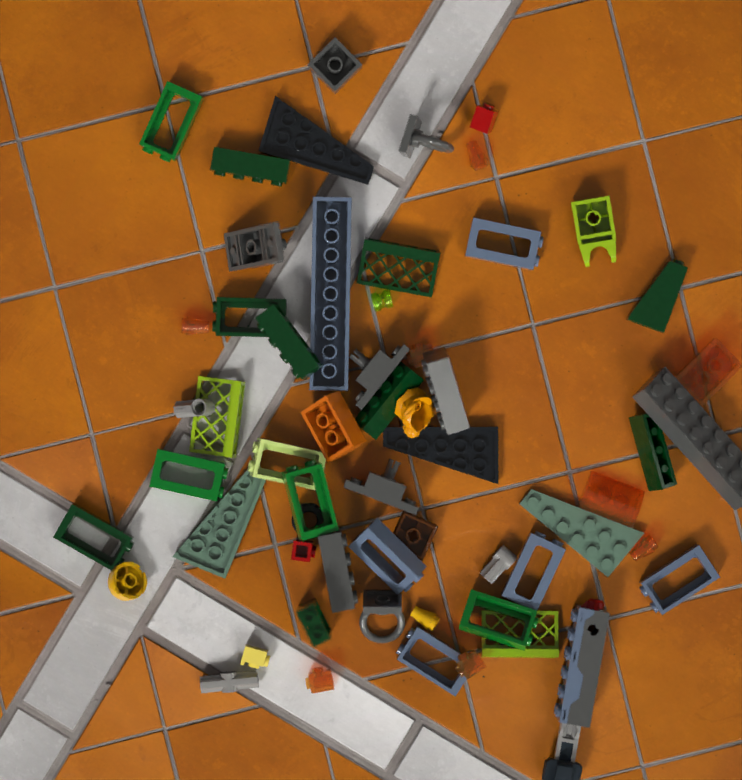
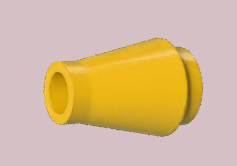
M415 606L410 615L426 630L429 629L431 631L435 629L440 620L436 613Z

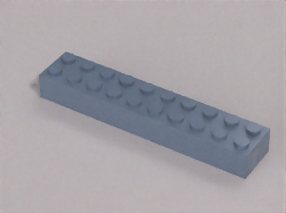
M313 197L310 349L322 363L323 367L310 376L309 390L348 391L352 197Z

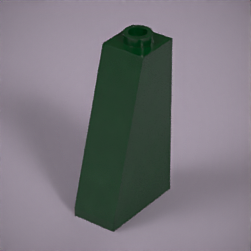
M676 259L673 262L668 261L629 313L626 320L664 333L688 267L684 266V262Z

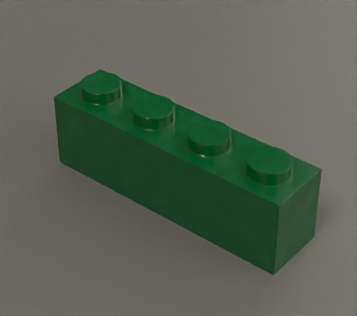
M214 147L210 170L216 176L225 177L226 174L233 175L234 179L244 180V177L252 178V182L263 183L264 180L270 181V185L282 187V184H287L290 160Z
M277 304L271 305L255 318L258 321V328L263 333H267L270 337L268 339L269 343L274 348L277 347L279 349L281 359L286 364H290L293 368L291 372L297 379L306 380L323 367L322 363Z
M400 361L356 416L355 420L358 426L376 440L396 416L397 400L407 390L419 387L424 380Z
M646 412L629 417L648 490H663L677 485L663 431Z

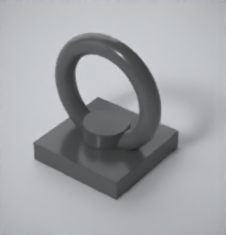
M410 114L399 147V152L404 157L411 158L414 147L418 148L420 145L445 153H452L454 151L452 144L424 135L423 131L420 130L422 121L418 116Z
M363 590V611L360 615L359 626L367 639L376 643H389L402 634L405 627V617L402 613V592L397 595L393 590ZM370 614H395L398 623L396 629L391 634L380 636L369 630L367 618Z

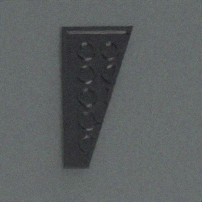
M275 96L258 150L259 152L369 185L374 169L372 164Z
M386 427L383 431V447L498 484V427H470L469 429L449 435L446 429L442 430L441 427H426L421 430L419 436L414 438L408 437L404 433L403 427Z

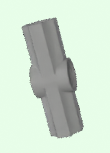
M227 671L218 675L200 676L201 693L219 691L230 693L239 691V689L259 688L257 671Z

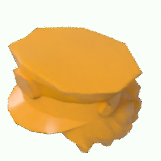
M418 387L407 390L397 400L395 414L403 421L404 433L410 438L419 436L421 430L428 426L431 417L434 416L431 398L426 397L423 390Z

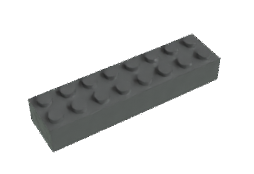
M666 367L655 372L632 396L633 399L734 511L741 508L742 451Z

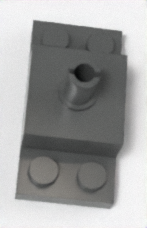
M279 222L224 233L229 272L247 268H258L284 261L283 250L286 249L287 243L285 239H281Z
M398 345L391 354L394 356L393 359L389 358L381 350L378 351L373 359H369L357 348L353 353L359 358L351 354L349 359L362 368V373L356 381L367 389L366 392L361 391L356 397L357 407L361 410L410 350L407 346L403 345L401 348Z
M389 459L385 472L381 475L370 471L365 485L361 484L362 480L351 477L350 480L346 479L344 488L414 515L417 514L419 507L416 505V501L406 497L404 500H401L406 485L394 479L401 464L400 462L396 461L394 467L391 468L394 460Z

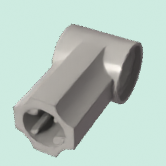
M211 399L177 401L174 406V414L177 418L209 416L215 410V404Z
M503 544L492 556L491 561L481 570L480 574L493 584L505 569L507 570L518 557Z

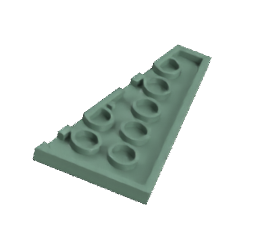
M247 469L172 557L226 578L266 480L250 476V472Z
M533 489L519 503L607 577H609L644 534L641 531Z

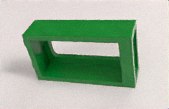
M167 81L139 143L143 147L142 151L153 155V152L160 154V159L169 163L171 160L176 162L204 98ZM177 95L189 100L190 107L172 147L165 149L156 145L154 139L173 97Z
M157 449L149 487L218 501L219 498L223 497L225 487L221 485L223 479H227L229 468H226V463ZM164 461L213 471L215 476L212 488L208 490L161 479Z
M316 460L304 462L305 465L297 467V465L286 467V471L281 472L298 538L302 541L339 530L322 463L316 462ZM311 473L323 517L322 524L309 528L305 525L294 482L296 476Z
M471 589L459 624V630L525 651L526 645H531L533 635L530 634L531 629H536L539 617H536L537 610ZM479 606L524 621L525 626L521 637L517 638L471 623L470 618L474 607Z

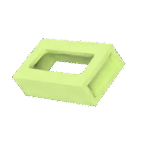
M257 438V442L254 441L252 446L254 456L253 460L249 461L248 471L252 477L284 483L281 472L261 468L260 463L264 450L316 460V462L322 463L323 470L326 459L321 451ZM312 475L308 478L302 476L294 478L295 486L315 490Z

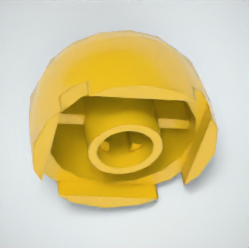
M123 562L115 566L109 573L108 588L115 598L122 601H131L140 597L145 592L147 578L145 572L142 573L139 569L140 566L138 564Z

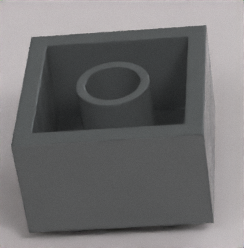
M335 37L308 63V67L336 94L362 69V64Z

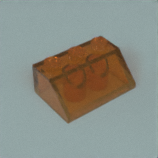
M591 471L577 506L633 528L645 491Z

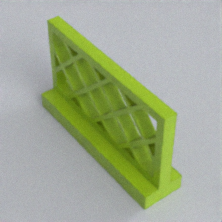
M198 376L196 399H210L208 396L216 390L222 397L215 404V411L220 418L211 423L206 416L193 417L189 452L236 458L245 382ZM203 381H210L214 387L207 394L202 389ZM224 383L231 384L230 393L226 396L219 390V387ZM223 401L228 405V411L224 415L216 408ZM204 418L209 426L201 432L197 424L200 419ZM222 420L226 425V430L219 434L214 425ZM212 428L217 437L209 443L203 434ZM202 437L207 445L202 449H194L195 441ZM218 439L224 444L223 452H216L212 447V444Z
M482 610L483 627L493 630L501 622L508 629L505 634L511 632L515 637L519 638L512 629L519 622L525 626L523 621L518 620L510 628L503 621L506 615L500 618L498 615L503 614L491 610ZM537 611L536 615H543L538 620V623L547 631L539 638L531 629V634L537 641L533 645H526L525 651L505 644L497 645L499 642H496L494 645H486V638L482 637L481 657L558 658V611ZM486 615H494L499 621L491 628L486 623ZM546 615H554V624L550 628L541 621ZM548 632L554 637V646H547L541 640Z

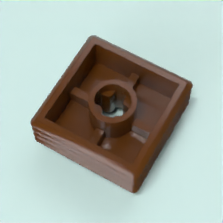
M403 511L393 534L422 561L438 526L412 513ZM413 530L417 531L416 535L418 538L410 540L408 533L413 532Z

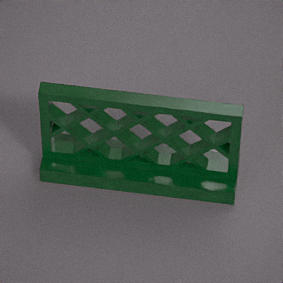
M365 237L357 284L432 297L440 251ZM366 251L375 252L378 259L369 264L365 258ZM387 255H393L397 263L388 268L383 258ZM407 258L413 259L416 264L409 271L401 263ZM381 261L386 270L377 276L371 266ZM425 262L434 263L433 271L427 275L420 267ZM400 264L405 273L396 279L390 270ZM368 268L375 276L370 281L361 280L362 273ZM419 268L424 277L414 282L409 273ZM386 272H389L394 279L388 285L383 284L379 278ZM407 275L413 284L408 288H403L398 281ZM426 279L430 284L429 292L421 291L417 284Z

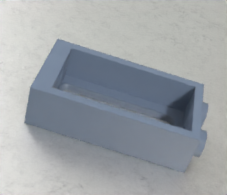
M473 218L465 256L533 270L534 266L538 267L540 256L537 255V250L542 248L544 237L541 236L540 231ZM487 230L529 239L531 245L528 257L523 258L477 248L478 231Z
M378 518L348 546L397 595L403 590L407 592L414 585L413 581L417 583L424 576L422 572L427 567ZM370 539L405 573L406 577L403 578L366 540Z
M535 531L534 534L529 533L501 592L503 597L534 610H538L566 551L562 547L563 543L555 539L550 542L545 539L546 535ZM540 545L552 551V557L532 599H528L515 593V589L535 547Z
M695 544L640 580L639 582L642 586L639 589L645 597L649 596L652 600L650 606L654 612H659L663 615L720 578L701 547ZM692 558H697L704 568V573L664 600H661L654 591L653 584Z
M418 625L415 629L412 627L406 635L408 638L405 645L401 643L396 651V654H398L397 660L456 696L476 665L475 661ZM418 639L425 641L462 665V669L455 680H449L410 655V650Z

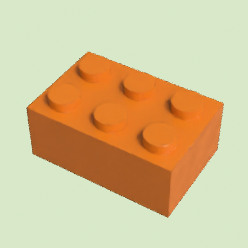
M340 391L324 396L301 412L327 463L342 458L367 442Z

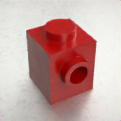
M488 103L477 105L470 128L486 134L491 133L499 111L494 110L495 106Z
M294 539L291 560L310 562L311 558H315L316 546H313L312 541Z

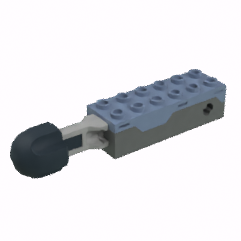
M590 598L582 605L576 604L575 609L572 608L570 620H572L573 624L572 628H568L567 639L570 642L569 646H565L564 658L566 664L562 665L560 674L563 681L562 684L558 685L557 695H559L560 699L559 703H555L554 707L555 717L560 723L554 758L549 757L545 760L542 780L581 779L583 767L580 763L575 762L581 726L590 728L610 613L604 609L605 603L603 600ZM593 624L595 629L590 632L588 627Z

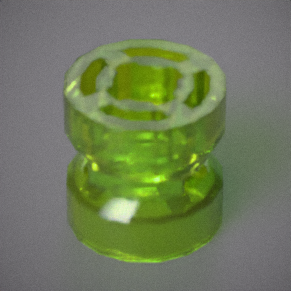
M389 289L383 290L379 294L376 292L371 293L375 312L381 311L385 307L388 309L393 308Z

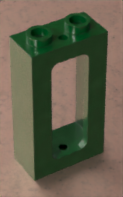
M217 297V301H213V313H216V320H213L212 331L216 332V336L269 337L266 332L263 333L257 327H227L225 325V311L227 308L267 309L271 305L277 304L286 315L287 299Z
M75 503L70 506L53 538L111 571L115 566L125 561L122 557L125 552L129 553L134 545V542H132L133 536ZM80 517L120 540L121 545L116 554L111 557L70 534L68 529L74 518Z
M316 598L299 605L296 614L313 648L330 640L332 630Z

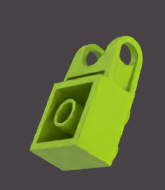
M610 196L571 202L576 237L585 267L590 266V253L592 249L598 246L606 248L611 257V262L615 263L616 233ZM594 212L595 215H598L596 223H592L591 220H588V216H590V213Z

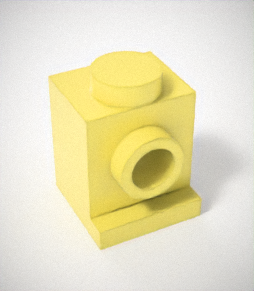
M246 644L240 665L244 666L245 662H247L249 667L259 669L260 666L268 667L270 656L267 655L268 650Z

